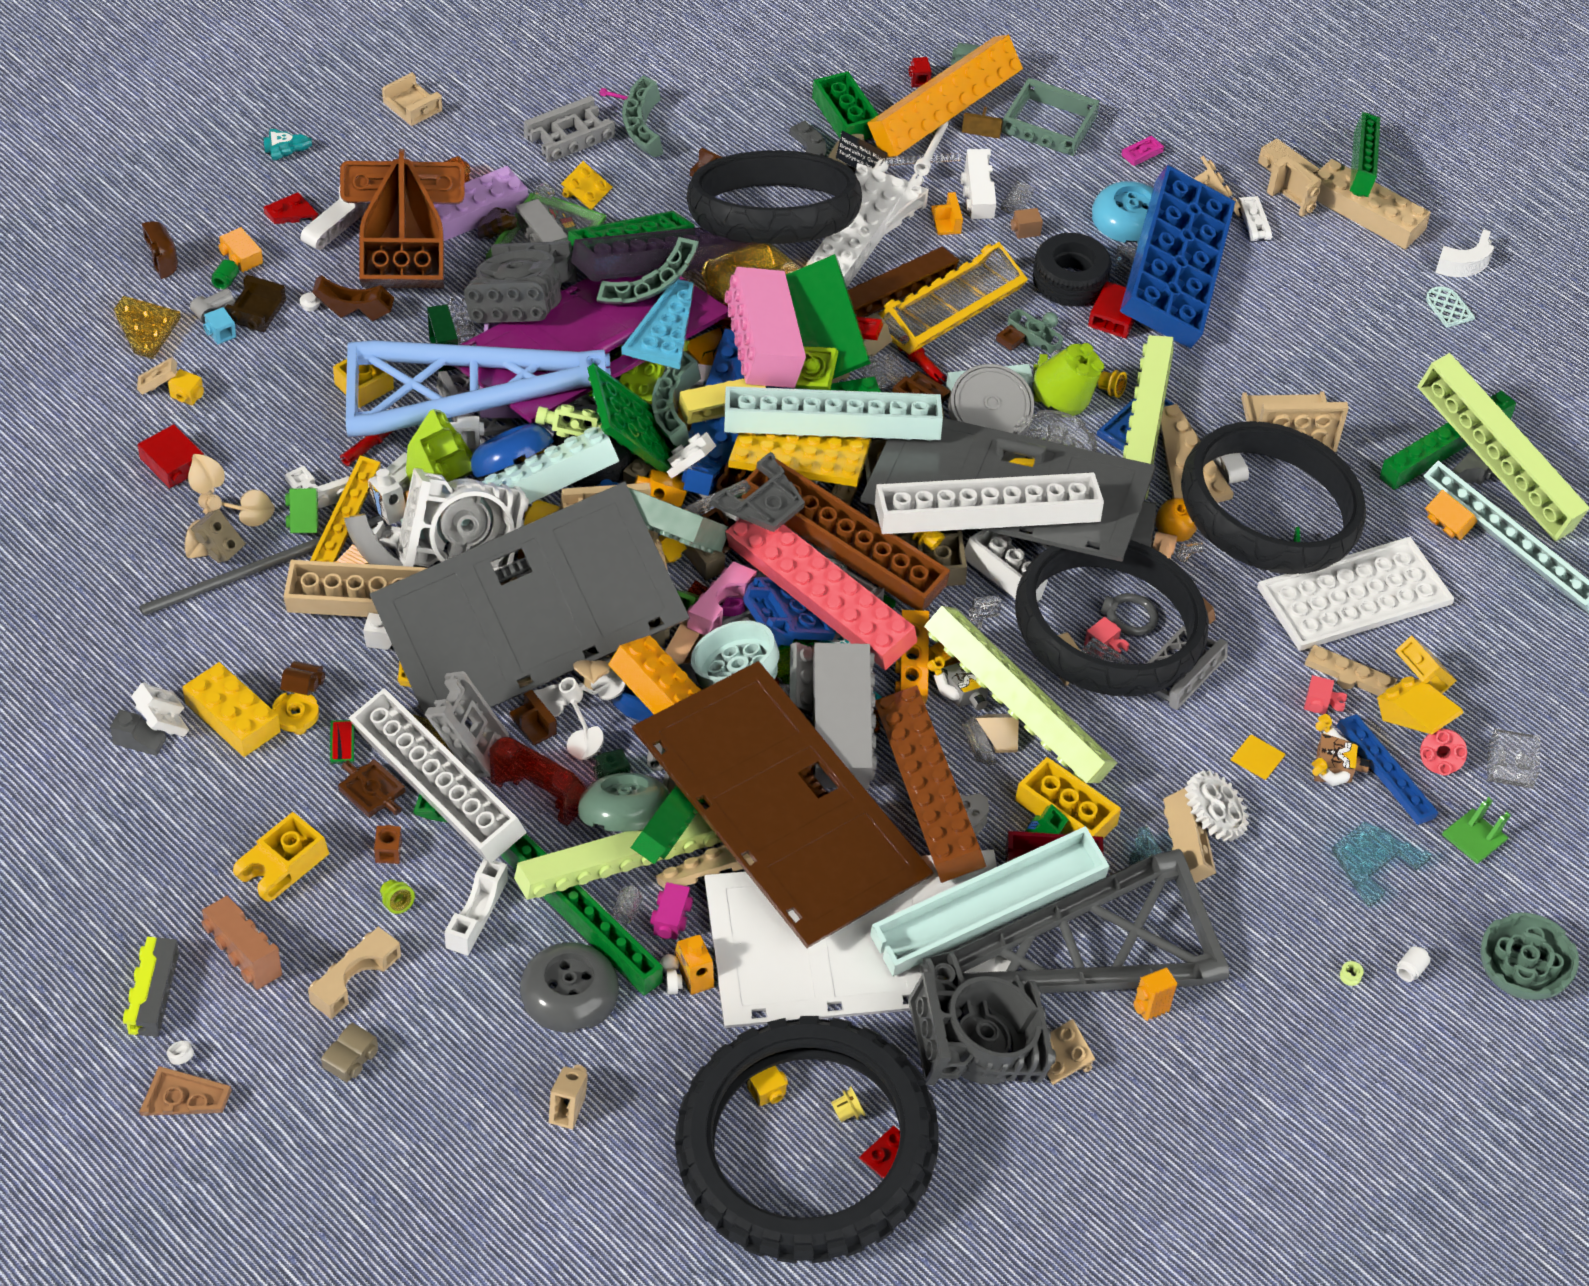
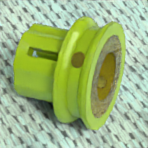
M390 879L381 886L382 902L389 912L401 914L412 906L415 894L408 884Z

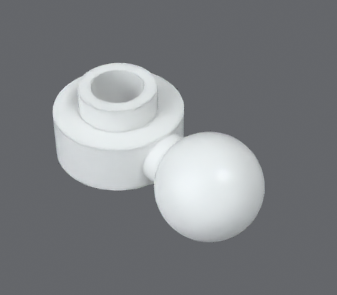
M666 954L661 958L660 964L663 966V972L666 973L667 994H678V989H682V975L677 974L679 960L673 954Z

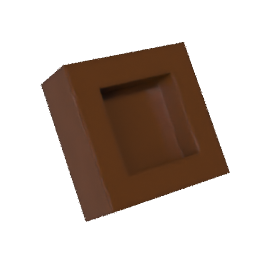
M1009 325L997 334L996 341L1012 351L1025 341L1026 335Z

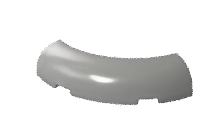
M366 513L344 517L352 542L369 564L403 566L400 559L389 552L378 541L370 527Z

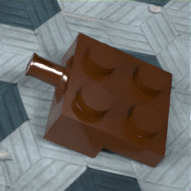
M917 371L910 378L905 376L893 387L892 393L941 394L942 404L950 397L951 390Z

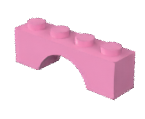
M733 561L728 568L722 571L721 576L711 583L709 589L699 596L698 601L688 608L687 613L690 619L687 621V628L706 635L722 626L723 608L719 604L724 602L727 597L743 599L746 589L754 581L757 571Z

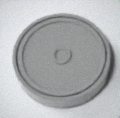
M982 364L968 369L957 379L949 397L948 411L951 420L1023 435L1034 413V398L1027 382L1012 369L997 364Z

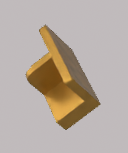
M984 107L982 115L964 113L962 133L1000 139L1003 120L986 116L987 107Z

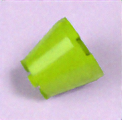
M1072 344L1038 367L1035 371L1034 382L1032 383L1034 391L1046 407L1052 406L1063 412L1065 416L1078 415L1090 404L1099 377L1104 369V363L1096 352L1093 351V347L1090 344Z

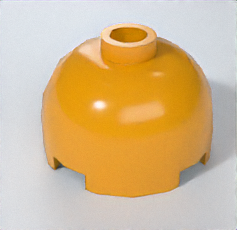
M1183 498L1169 499L1160 506L1155 518L1158 532L1177 536L1176 542L1190 539L1196 532L1197 527L1186 510Z

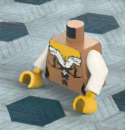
M1323 714L1318 717L1319 722L1316 723L1315 727L1318 731H1323L1317 747L1316 760L1311 763L1315 767L1312 770L1314 781L1327 782L1331 786H1337L1352 782L1355 771L1367 773L1370 760L1357 757L1358 746L1342 737L1331 726L1332 719L1329 715Z

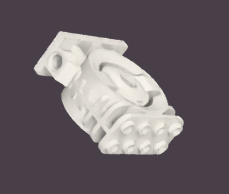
M414 468L396 554L403 566L413 567V565L429 567L438 560L443 562L470 550V546L475 548L524 526L522 518L524 511L528 509L529 499L526 498L525 493L518 486L509 488L505 484L496 486L491 482L485 484L474 479H457L447 482L442 475L425 473L423 469ZM481 497H483V499L488 503V505H489V507H490V509H491V512H492V526H491V529H490V524H491L490 514H489L488 510L486 509V507L483 505V503L480 502ZM439 516L441 532L449 541L447 552L443 551L446 543L441 539L437 531L436 523ZM470 519L468 525L461 526L463 520ZM421 530L423 531L425 539L419 538ZM518 551L491 562L493 569L513 563L514 554H517Z

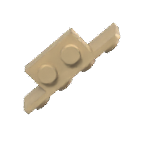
M1204 155L1200 157L1207 170L1193 179L1230 198L1233 194L1227 185H1222L1225 181L1220 173H1214L1216 167L1211 159L1207 161ZM1234 197L1232 199L1236 201L1234 206V212L1237 215V217H1240L1241 214L1238 209L1241 208V206Z

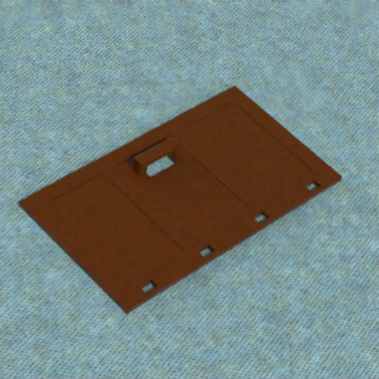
M759 661L632 726V730L807 949L934 874ZM660 743L666 752L661 755L654 745ZM818 763L838 788L828 793L810 772L812 766ZM704 798L710 807L705 810L698 801L699 799ZM748 854L754 863L749 865L743 855ZM791 910H793L800 919L796 923L788 914V912Z

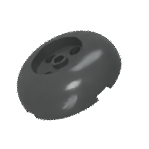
M576 942L558 943L541 950L529 961L521 977L520 996L524 1009L539 1025L557 1032L572 1033L576 1029L593 1028L611 1014L618 1001L619 981L612 963L597 949ZM552 982L557 983L556 988H550Z

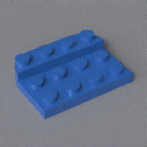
M755 577L754 581L748 585L743 601L756 622L766 625L772 631L778 647L781 645L790 646L794 639L833 640L836 633L830 626L768 577Z

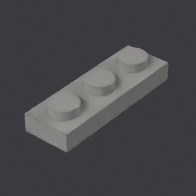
M795 642L790 644V699L803 714L812 713L813 700L812 648Z

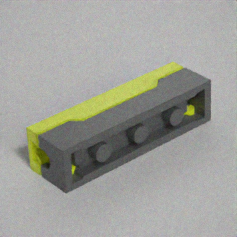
M147 937L145 946L140 948L139 960L141 963L139 967L135 968V986L130 988L128 998L130 1006L129 1009H125L123 1015V1024H127L128 1033L131 1035L139 1034L142 1036L159 1037L179 957L177 939Z

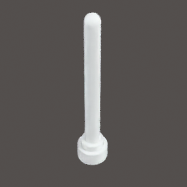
M948 121L938 127L924 157L917 160L914 171L918 175L925 176L929 173L931 169L930 160L949 124Z

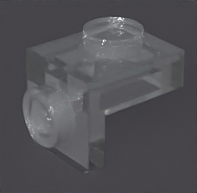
M999 595L973 599L972 608L969 609V617L971 622L974 621L978 629L982 628L983 618L999 616L1001 607Z

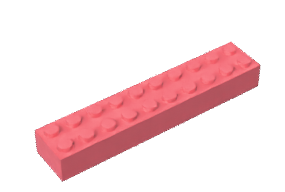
M740 518L725 531L730 548L851 644H870V653H874V662L884 670H887L917 642L915 626L784 524L775 532H772Z

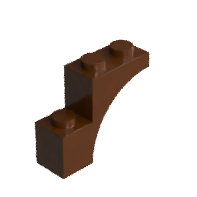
M323 275L316 278L312 291L318 299L340 318L360 309L364 315L375 321L391 312L394 297L381 285L369 289H351L337 285L326 279Z

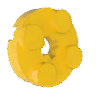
M286 692L277 697L272 705V710L279 716L280 729L294 732L297 735L304 734L319 718V706L312 694L309 696L297 693L287 695ZM300 709V713L293 714L291 710L296 711Z

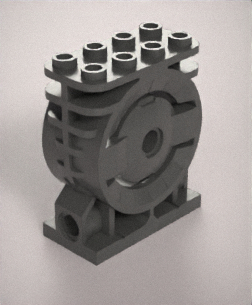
M571 241L493 244L491 246L493 257L485 260L477 267V277L472 279L464 290L468 315L476 323L544 320L551 309L556 307L561 301V283L576 282L578 279Z
M923 972L908 998L926 1085H936L938 1079H958L960 1076L980 1084H999L1005 1081H1014L1016 1077L1019 1082H1027L1031 1077L1034 1083H1041L1051 1066L1055 1063L1056 1053L1051 1046V1032L1046 1025L1045 1008L1042 1007L1040 1000L1041 991L1036 982L1027 981L1023 986L1021 980H1014L1010 983L996 977L980 976L963 982L957 988L948 980L934 979L933 972ZM962 1009L964 1017L960 1020V1022H958L957 1019L962 1016V1012L960 1010ZM1012 1045L1011 1053H1007Z

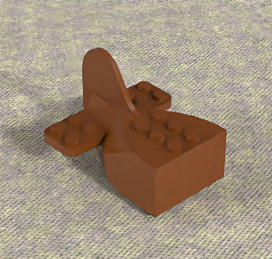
M399 149V159H394L393 161L343 162L340 166L341 199L346 203H370L361 220L359 233V279L362 288H373L381 285L384 288L444 289V234L442 222L434 204H460L463 202L465 197V171L463 165L458 162L410 161V159L406 158L405 149Z

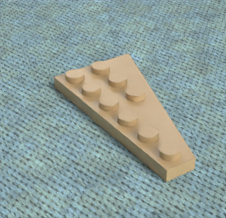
M1174 404L1163 408L1160 433L1163 438L1162 445L1163 449H1165V461L1169 483H1171L1172 498H1183L1181 490L1183 467L1186 458L1194 446L1200 442V439L1179 406ZM1212 460L1203 467V474L1212 497L1217 503L1232 499L1234 493L1214 461Z
M722 845L718 848L708 849L705 851V854L698 857L688 858L684 863L676 867L664 869L663 873L656 875L658 885L665 888L666 882L687 886L696 883L698 877L720 874L719 871L732 868L733 872L743 868L726 846ZM748 854L743 855L749 865L754 863Z

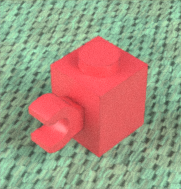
M1103 617L1086 632L1084 645L1099 657H1102L1110 650L1115 657L1119 658L1122 652L1119 648L1126 652L1129 649V643L1126 640L1119 639L1121 629L1106 617Z
M1312 675L1304 710L1326 714L1330 704L1333 709L1342 712L1344 711L1345 703H1340L1339 701L1345 702L1347 694L1332 692L1334 680Z

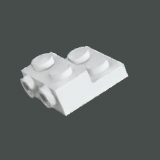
M458 416L457 422H450L454 429L461 434L472 453L485 442V439L480 437V435H484V422H480L479 416Z
M707 432L701 436L699 433L688 439L690 444L685 447L681 444L671 451L673 455L667 459L672 466L667 471L671 479L699 461L716 447V444Z

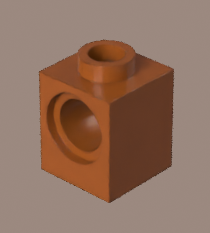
M377 826L374 845L375 863L400 864L401 826Z

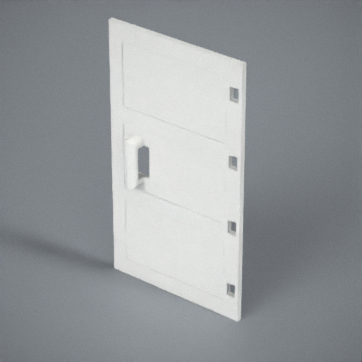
M994 849L982 850L987 867L943 883L940 882L931 855L921 856L934 872L931 877L808 949L746 872L705 875L704 880L724 1028L764 1025L769 1021L786 1018V1021L800 1019V1016H819V1019L910 1011L909 1004H903V998L910 997L921 977L920 964L896 976H892L883 960L884 953L880 954L870 936L872 924L996 868ZM793 910L788 912L795 923L800 920ZM996 928V929H994V930H992V931H990V932H988V933H986V934H984V935H987V934H989V933H991V932H993V931H995V930H997V929H999V928ZM981 935V936H979V937H977V938H975V939H973V940H971V941H969V942H966V943H964V944H962V945H960V946H958V947H956V948H953V949H951V950H949V951H947V952H950V951H953V950H955V949H957V948H959V947H962V946H964V945H966V944H968V943H970V942H972V941H974V940H976V939H978V938H980V937H982V936H984V935ZM998 955L963 973L1006 971L1011 961ZM937 976L940 980H947L945 976ZM841 1004L842 1010L828 1011V1005ZM766 1011V1017L752 1018V1012Z

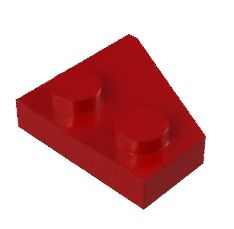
M299 192L263 207L265 215L274 224L300 222V218H312L313 221L318 217V213Z

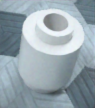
M1411 947L1397 964V975L1406 982L1418 979L1430 963L1428 952L1421 947Z

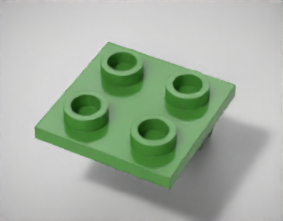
M1490 797L1487 798L1486 802L1483 801L1477 811L1472 808L1442 833V836L1476 864L1480 863L1509 838L1501 832L1511 816L1507 811L1504 816H1500L1494 827L1483 819L1488 807L1493 802Z

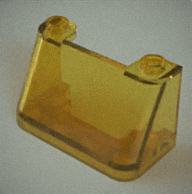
M756 243L705 262L702 267V275L708 295L722 304H728L725 303V293L729 291L730 277L734 275L736 267L785 271V275L800 268L773 244Z

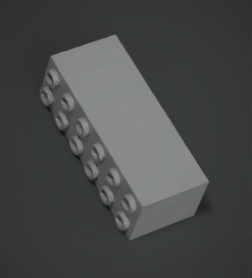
M815 643L812 660V726L864 789H869L870 780L875 778L877 763L876 756H874V749H876V735H874L876 715L873 714V707H875V694L873 693V687L875 686V673H873L874 653H870V644ZM818 763L815 764L813 775L823 788H838Z

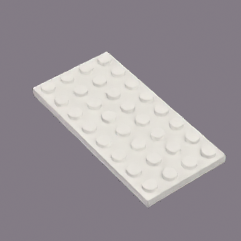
M1411 537L1347 555L1333 565L1316 572L1283 574L1260 581L1257 586L1299 651L1312 648L1313 645L1325 644L1453 604L1454 601L1452 594Z

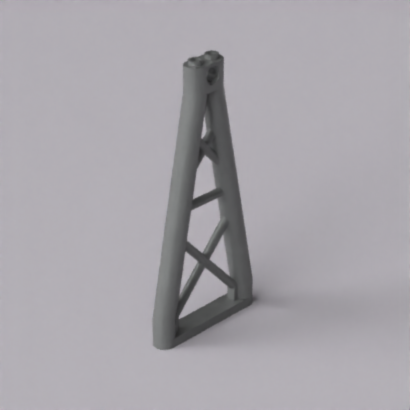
M1180 849L1151 855L950 952L926 957L923 959V964H920L921 975L923 972H933L934 979L940 980L937 976H945L957 988L971 978L990 976L1006 980L1010 983L1014 980H1021L1023 986L1027 981H1035L1037 986L1040 987L1041 994L1137 989L1141 980L1140 977L1165 967L1168 968L1176 980V987L1202 986L1229 978L1227 961L1186 859ZM1156 880L1134 923L1101 907L1122 895ZM1175 880L1203 949L1204 954L1195 956L1143 929L1159 894L1168 881ZM1090 911L1129 932L1112 966H1084L1068 924L1069 921ZM1059 926L1075 968L1046 969L1025 958V955L1036 937ZM1137 937L1187 962L1124 965ZM1019 946L1016 953L1011 951V949ZM998 955L1011 961L1006 971L963 973ZM1021 966V967H1023V968L1026 969V970H1018V969H1019V967Z

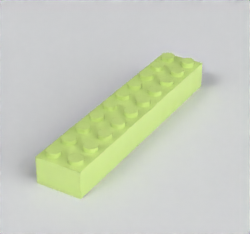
M1450 353L1432 362L1417 388L1483 462L1489 466L1491 471L1555 542L1571 533L1589 510L1585 501L1579 497L1557 470L1551 466L1529 439L1523 435L1501 408L1496 405Z
M941 606L924 627L929 631V637L935 642L940 641L945 646L944 651L952 658L956 657L961 662L959 665L968 673L972 672L977 677L975 680L981 687L992 691L993 694L991 696L998 703H1004L1009 708L1008 713L1016 720L1021 719L1026 724L1024 728L1031 735L1035 736L1036 734L1042 740L1040 743L1045 749L1050 752L1053 750L1058 755L1057 760L1063 766H1069L1074 771V776L1086 783H1100L1114 768L1117 762L957 608Z

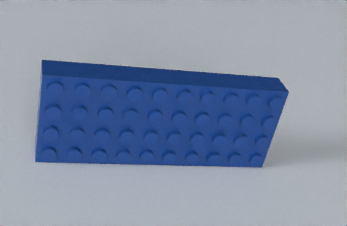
M1167 165L1155 181L1120 312L1162 335L1173 337L1174 341L1191 349L1204 332L1236 201Z

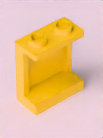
M1410 636L1395 650L1423 683H1429L1440 693L1443 694L1457 681L1433 653L1413 636Z

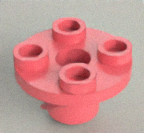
M1439 729L1434 734H1428L1423 739L1420 747L1421 760L1430 771L1444 776L1459 770L1465 763L1467 758L1466 743L1457 732L1450 729Z

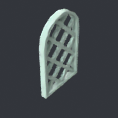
M1439 286L1428 291L1426 301L1446 328L1475 319L1472 312L1452 289ZM1441 291H1446V292H1448V295H1447V294L1440 293V292H1441ZM1431 293L1436 294V298L1430 297L1429 295ZM1443 296L1446 297L1445 301L1438 299V297ZM1448 299L1456 300L1455 304L1447 302ZM1436 302L1442 303L1443 307L1436 306ZM1445 306H1453V309H1446ZM1455 308L1463 309L1462 313L1456 312ZM1443 311L1451 313L1450 316L1443 315ZM1453 314H1456V315H1459L1460 318H1459V319H1456V318H1453L1452 316H1453Z

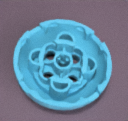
M1121 181L1104 188L1097 195L1092 206V220L1097 229L1113 240L1126 243V240L1137 241L1138 244L1153 187L1137 181Z

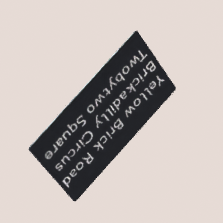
M841 131L836 159L854 168L857 167V163L874 168L879 160H882V163L886 162L887 152Z

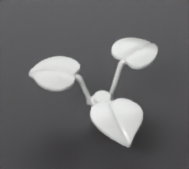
M613 669L608 674L600 677L594 684L591 683L593 690L585 687L583 683L578 685L572 677L563 679L560 684L533 690L554 717L559 716L563 712L565 705L567 706L569 703L573 705L583 730H578L569 737L567 750L573 757L581 761L587 760L599 752L604 743V734L598 726L588 729L577 703L583 698V690L592 695L598 694L602 700H611L622 694L626 684Z

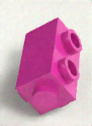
M666 882L664 891H659L657 905L659 907L658 910H653L650 924L654 925V935L664 939L671 938L677 940L680 931L684 932L687 923L685 914L686 911H691L693 898L690 897V887Z

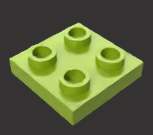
M804 347L806 358L795 388L830 390L838 350L836 348Z
M645 361L623 373L619 382L647 403L652 404L654 386L658 378L663 376L666 366Z

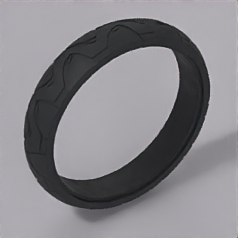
M767 150L725 156L700 167L694 173L688 185L686 199L689 211L695 222L712 234L741 242L788 244L824 238L847 228L854 221L861 208L862 190L853 170L832 158L798 151ZM766 185L805 187L834 196L813 204L780 208L744 206L715 198L719 194L735 189Z
M1256 421L1237 422L1222 426L1207 434L1194 446L1186 458L1183 467L1181 490L1186 510L1192 522L1213 545L1226 552L1232 558L1247 565L1283 574L1316 572L1343 559L1361 537L1366 519V505L1363 490L1356 475L1347 463L1328 446L1293 428ZM1233 453L1261 454L1290 463L1311 475L1330 492L1341 511L1343 530L1330 538L1316 542L1286 541L1259 533L1237 521L1215 501L1205 483L1203 467L1218 457Z
M1133 540L1129 542L1123 562L1051 546L1041 552L1027 566L1016 590L1015 615L1024 641L1034 656L1051 672L1065 681L1095 693L1131 697L1161 691L1184 678L1194 668L1206 646L1209 627L1208 614L1202 595L1194 581L1173 560L1167 558L1161 552ZM1087 545V547L1099 550V547ZM1100 567L1130 574L1149 583L1172 602L1184 622L1187 642L1173 655L1147 664H1122L1093 657L1065 642L1050 628L1038 607L1036 590L1046 579L1072 568Z

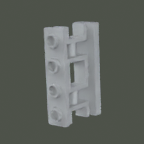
M588 96L524 121V137L531 142L541 139L544 143L542 144L543 156L546 155V161L550 163L615 137V123L610 119L600 122L597 118L599 116V107L595 106V100L592 96ZM572 126L578 130L568 135L563 131Z
M464 671L446 673L444 684L450 692L446 699L435 700L434 705L436 707L428 708L425 716L455 757L476 778L489 777L493 772L491 767L493 762L488 756L490 748L501 746L503 743L501 739L508 738L509 733ZM467 717L473 723L470 730L465 725Z

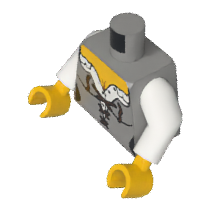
M941 656L936 657L935 661L932 659L928 662V669L935 672L934 678L941 695L952 700L960 707L972 704L976 710H982L987 706L985 698H987L989 689L981 687L975 679L977 677L972 672L968 673L959 665L961 662L944 667L945 661Z

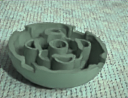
M612 774L595 780L583 791L579 799L578 814L585 824L594 827L596 824L602 825L606 831L627 832L643 830L668 797L670 791L661 781L645 774Z
M1511 913L1509 917L1500 920L1496 919L1486 929L1480 947L1481 962L1491 981L1504 992L1525 1000H1544L1563 992L1576 976L1579 967V955L1575 943H1571L1565 935L1566 931L1562 927L1543 916L1532 913ZM1513 949H1521V951L1516 952Z

